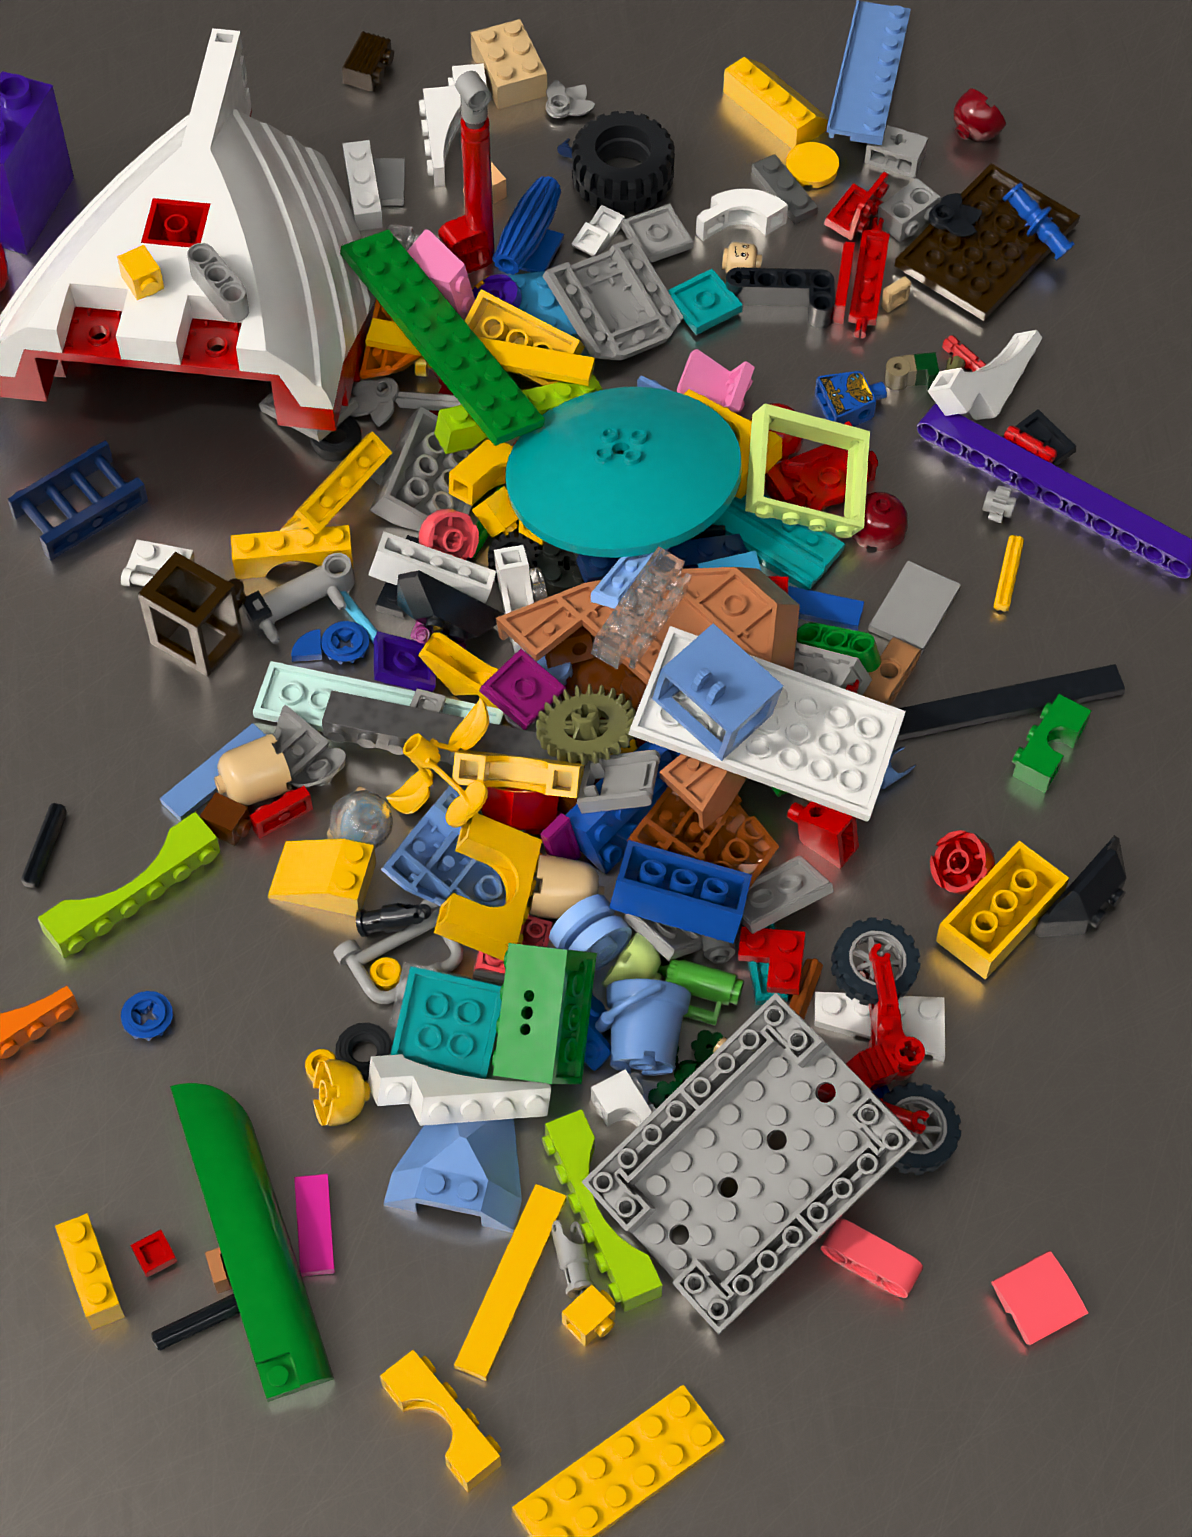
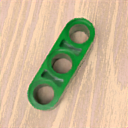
M815 622L805 623L797 629L796 640L798 643L859 658L868 673L875 671L881 665L882 661L875 639L869 633Z

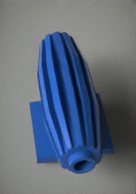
M541 176L520 198L501 233L497 249L492 257V261L495 262V266L501 272L514 275L520 270L532 273L548 269L564 239L563 233L548 229L554 218L561 195L560 185L553 177Z

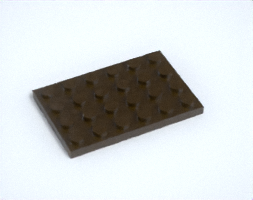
M991 163L960 194L962 205L982 210L980 219L973 225L976 233L972 236L960 237L951 234L947 229H938L930 224L895 259L894 266L984 321L1051 252V249L1045 243H1042L1037 234L1031 237L1026 235L1030 226L1025 227L1024 225L1027 222L1021 219L1009 201L1005 202L1002 198L1021 182L1023 184L1022 188L1039 204L1041 209L1049 206L1052 208L1048 217L1053 218L1051 221L1060 228L1059 230L1064 236L1079 223L1080 215Z

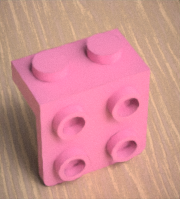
M695 349L689 355L677 387V393L684 394L690 389L739 414L745 405L744 396L752 385L753 379L751 377L755 367L745 361L732 371H729L700 350Z

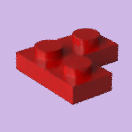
M742 927L738 959L739 961L769 963L768 993L799 995L806 933L804 931L763 928L752 934L746 927Z

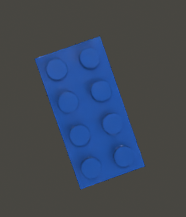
M628 840L609 909L734 944L743 916L752 875Z

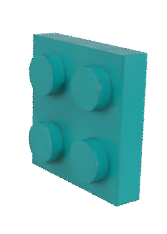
M713 269L667 290L682 313L683 320L696 335L741 313L743 310V304L726 288V284Z

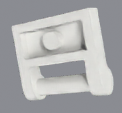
M137 539L128 564L122 571L121 585L129 587L133 584L145 586L153 576L138 574V571L156 574L175 551L192 561L194 560V552L189 549Z

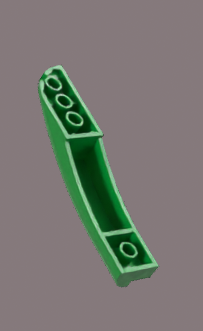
M183 1083L170 1086L267 1402L333 1380L334 1376L254 1127L247 1112L232 1096L216 1087L200 1083Z

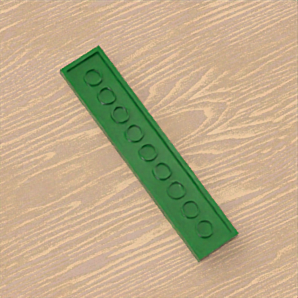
M389 229L341 246L340 255L495 446L543 427L544 417Z

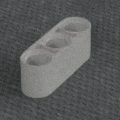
M206 243L192 245L187 251L192 279L227 321L239 322L244 320L249 314L244 285L212 246Z

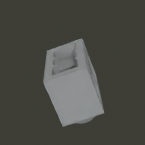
M917 178L879 205L877 225L879 224V218H883L882 229L900 243L908 236L915 235L919 228L927 222L930 223L928 219L929 212L936 204L940 203V196Z

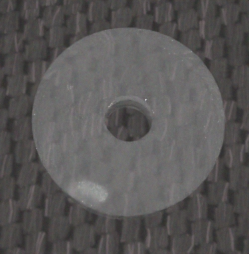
M540 567L529 568L532 595L535 603L548 596Z

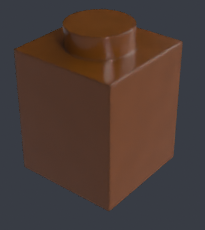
M215 792L199 816L217 838L233 846H236L241 837L247 836L252 826L247 806Z

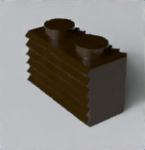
M362 31L342 67L343 84L374 91L376 84H381L383 81L386 66H390L393 62L394 50L391 49V40L384 36H376L374 33L371 35L369 32Z

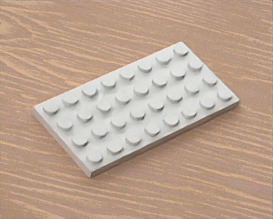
M669 627L628 735L861 820L869 821L906 711L750 655L784 686L772 716L721 761L652 699L661 669L698 637L675 627ZM681 690L672 697L717 739L723 742L726 731Z

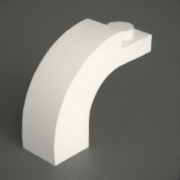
M519 545L494 550L503 613L507 614L534 603L529 563L524 546ZM509 636L515 653L520 649L526 652Z

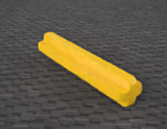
M1009 536L994 601V609L997 611L1007 612L1010 608L1024 544L1022 536Z

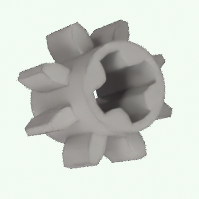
M999 485L996 491L988 490L982 510L989 512V520L1001 523L1003 517L1011 519L1017 502L1016 497L1010 496L1012 489Z

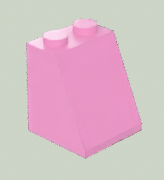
M425 229L407 252L461 318L465 320L475 302L465 264L431 231Z

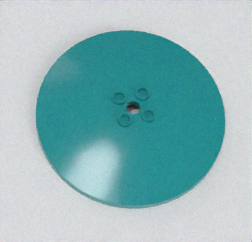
M620 387L599 390L570 399L542 415L545 419L542 428L518 438L512 448L506 466L508 498L516 516L527 529L543 541L560 549L587 556L610 558L632 557L662 551L681 544L703 532L729 507L737 493L742 474L741 451L738 440L729 424L721 415L706 404L687 395L650 387ZM625 451L623 454H616V452Z

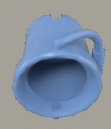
M623 979L607 985V1007L611 1010L602 1013L596 1021L595 1027L599 1032L611 1029L610 1066L618 1071L626 1069L630 1074L631 1068L642 1070L641 1075L646 1076L673 1073L683 1015L688 1013L691 992L678 984L655 979Z

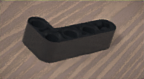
M737 267L727 272L726 288L743 305L808 306V321L815 328H826L832 323L835 305V281L832 273L827 270Z

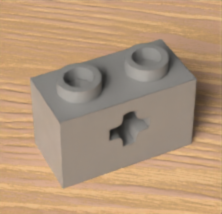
M886 125L882 146L867 143L864 163L915 178L925 158L928 137Z

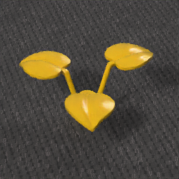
M479 698L468 715L454 730L448 744L438 742L434 738L428 741L419 733L412 735L406 741L403 753L411 759V762L417 766L419 771L409 778L401 788L386 796L394 809L403 814H412L422 807L430 796L429 787L433 784L434 774L429 769H433L460 795L453 800L446 812V822L451 827L458 828L464 825L481 810L488 795L485 784L476 780L464 791L437 764L441 758L438 748L451 752H457L460 748L466 751L483 737L489 725V715L484 700Z

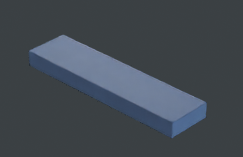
M252 723L160 798L161 804L181 822L209 801L215 792L218 793L214 777L219 775L217 765L222 754L266 736V734Z

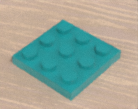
M410 966L390 1055L403 1054L404 1058L434 1069L486 1079L496 1036V1023L501 1011V986Z

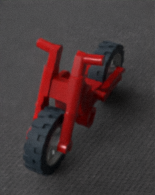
M876 917L867 918L864 922L858 920L851 927H847L836 942L831 955L833 963L831 972L837 978L836 984L839 989L843 988L847 992L845 995L851 1000L855 998L859 1000V1004L869 1006L871 1017L869 1048L860 1051L846 1064L872 1091L891 1084L893 1080L905 1081L909 1079L925 1056V1048L920 1040L905 1036L902 1029L901 1012L898 1002L900 997L903 998L917 978L920 970V963H918L920 957L919 949L915 948V940L911 935L907 936L904 932L905 929L901 925L895 926L891 924V920L883 918L880 921ZM867 942L869 954L856 947ZM889 950L894 954L896 960L890 959L891 955L887 953ZM853 955L861 958L864 962L855 966ZM892 967H898L895 977L893 976ZM910 1082L905 1086L898 1085L894 1087L889 1093L887 1092L882 1098H879L927 1149L925 1151L914 1150L913 1146L894 1165L896 1168H899L898 1172L904 1174L914 1172V1175H923L927 1171L933 1172L946 1163L957 1149V1143L961 1138V1130H959V1125L961 1124L959 1114L956 1115L954 1111L956 1108L951 1100L948 1102L944 1097L946 1094L939 1089L937 1091L931 1089V1085L923 1083L920 1086L916 1085V1082ZM823 1084L818 1090V1098L824 1103L832 1101L836 1094L832 1084ZM914 1107H917L922 1110H918L915 1112ZM929 1116L934 1119L937 1126H927L926 1120ZM924 1133L938 1134V1139L934 1146Z

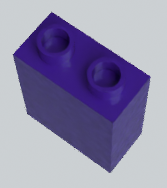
M2 71L0 73V243H2L4 249L28 255L74 179V174L53 85L25 78L19 74Z

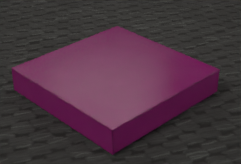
M520 649L480 687L479 692L523 730H527L539 718V711L545 712V702L551 706L553 704V695H556L559 699L566 687L526 652Z

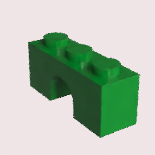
M1058 694L1053 704L1048 702L1040 715V718L1043 719L1040 725L1034 724L1026 737L1028 744L1025 748L1020 746L1013 757L1012 763L1015 764L1013 777L1046 793L1059 772L1064 757L1061 753L1053 750L1049 744L1060 742L1074 748L1087 727L1092 710Z

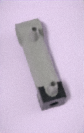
M343 553L330 554L324 559L321 566L263 595L258 590L246 596L245 604H242L243 612L256 635L259 637L266 634L273 644L278 643L280 637L276 630L275 621L329 595L339 610H344L347 604L340 591L348 592L355 584L351 560Z

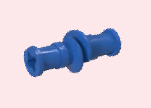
M1020 182L1002 199L1005 202L1009 201L1021 219L1027 222L1024 225L1025 227L1030 226L1026 235L1031 237L1037 234L1042 243H1045L1056 255L1054 258L1057 261L1075 243L1073 241L1069 242L1059 230L1060 228L1051 221L1053 218L1048 217L1052 208L1049 206L1041 209L1039 204L1022 188L1023 184Z

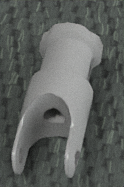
M556 1220L552 1224L551 1231L559 1266L565 1273L568 1285L566 1294L569 1298H577L591 1284L595 1287L588 1271L587 1265L590 1263L584 1236L580 1223L574 1221L570 1227L571 1242L564 1234L562 1223Z

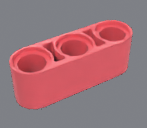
M842 1218L834 1223L821 1246L823 1254L834 1262L902 1298L908 1297L923 1270L922 1263L912 1255Z

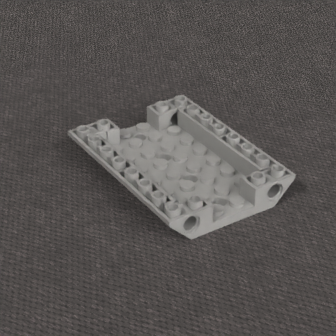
M775 993L611 1152L582 1183L626 1232L632 1233L674 1279L672 1282L674 1286L718 1334H721L890 1170L918 1140L825 1041ZM823 1084H832L836 1091L834 1099L827 1103L821 1102L818 1098L819 1088ZM775 1131H783L787 1137L786 1145L780 1150H773L769 1144V1138ZM733 1178L738 1184L737 1193L732 1197L726 1198L721 1193V1184L725 1179ZM679 1225H684L689 1231V1239L682 1245H677L672 1238L673 1230Z

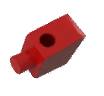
M812 801L806 807L798 802H794L790 806L787 818L798 824L799 840L802 844L841 869L859 848L856 817Z

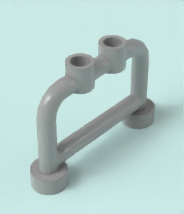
M424 900L420 904H427L431 908V916L418 924H412L403 931H399L363 951L356 940L352 939L340 944L333 953L340 965L348 964L365 994L372 1001L379 1004H390L403 999L408 978L400 981L395 988L389 991H381L376 987L363 965L434 928L441 906ZM442 936L451 951V955L442 963L436 962L431 964L426 970L448 974L460 965L463 959V948L460 943Z

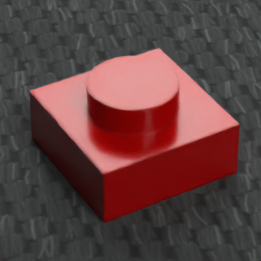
M161 1229L130 1245L146 1278L177 1262Z

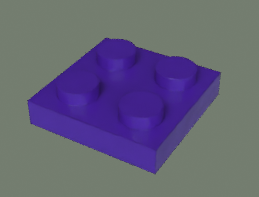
M377 631L374 638V680L414 691L418 688L433 692L436 687V676L418 656L425 644Z

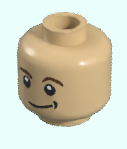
M732 242L729 248H724L722 270H726L727 275L729 270L737 267L761 268L762 255L757 254V247L754 244Z

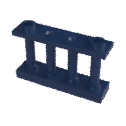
M106 440L90 447L85 453L25 489L17 491L7 499L12 516L15 519L27 514L41 530L43 535L39 536L44 554L50 561L148 502L145 485L138 477L130 482H126L112 467L110 462L113 459ZM99 469L117 489L105 497H102L85 478ZM74 484L92 503V505L81 512H77L61 493ZM49 499L68 518L56 527H53L36 508Z

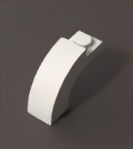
M733 189L721 192L711 197V208L702 211L697 216L696 235L704 241L728 226L742 224L752 226L766 236L786 224L788 204L770 193L755 189Z

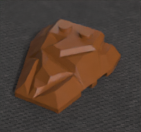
M669 786L628 838L631 841L751 874L749 889L779 848L755 816L749 817L741 807L742 799L738 794L728 810L703 830L699 826L698 813Z

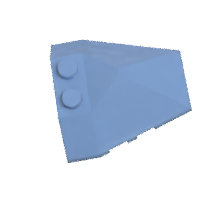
M449 786L390 856L381 871L405 891L439 906L452 893L485 906H503L506 900V890L499 874L489 865L455 851L461 826L458 828L451 827L446 822V812L453 800L460 795L452 786Z
M514 1119L423 1126L391 1174L384 1206L417 1212L418 1205L424 1204L481 1216L483 1227L514 1233L522 1204Z

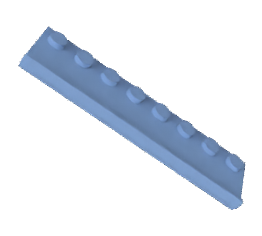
M860 0L856 1L826 133H829L830 138H834L835 134L850 136V141L882 146L908 27L910 8Z

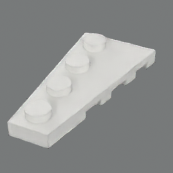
M815 992L814 1026L852 1037L858 1035L871 1038L869 1006L859 1004V1000L855 998L851 1000L845 995L846 993ZM900 997L898 1002L901 1012L902 1029L905 1036L917 1038L923 1044L925 1054L933 1056L935 1060L944 1062V997Z

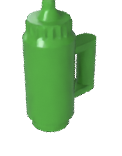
M675 959L671 960L669 965H660L658 973L664 976L665 981L685 987L691 992L692 996L717 1003L714 1012L689 1005L688 1013L683 1015L684 1017L716 1026L722 1005L729 1006L730 1003L738 1005L744 980L738 979L736 974L687 960L679 961Z

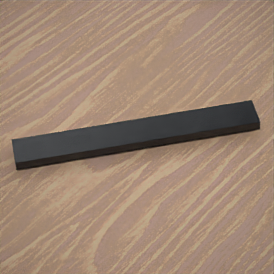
M1116 664L902 707L898 709L906 712L896 741L1041 712L1048 702L1053 704L1058 694L1078 704L1123 695L1125 686Z

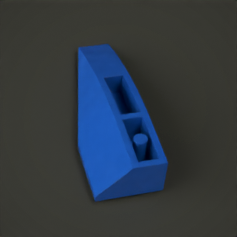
M648 741L633 751L656 750L660 754L661 758L658 764L651 805L582 814L576 804L565 815L570 819L579 850L602 873L607 874L624 857L628 838L668 787L660 778L659 772L676 759L680 753ZM601 778L595 784L599 795L601 793L604 778Z

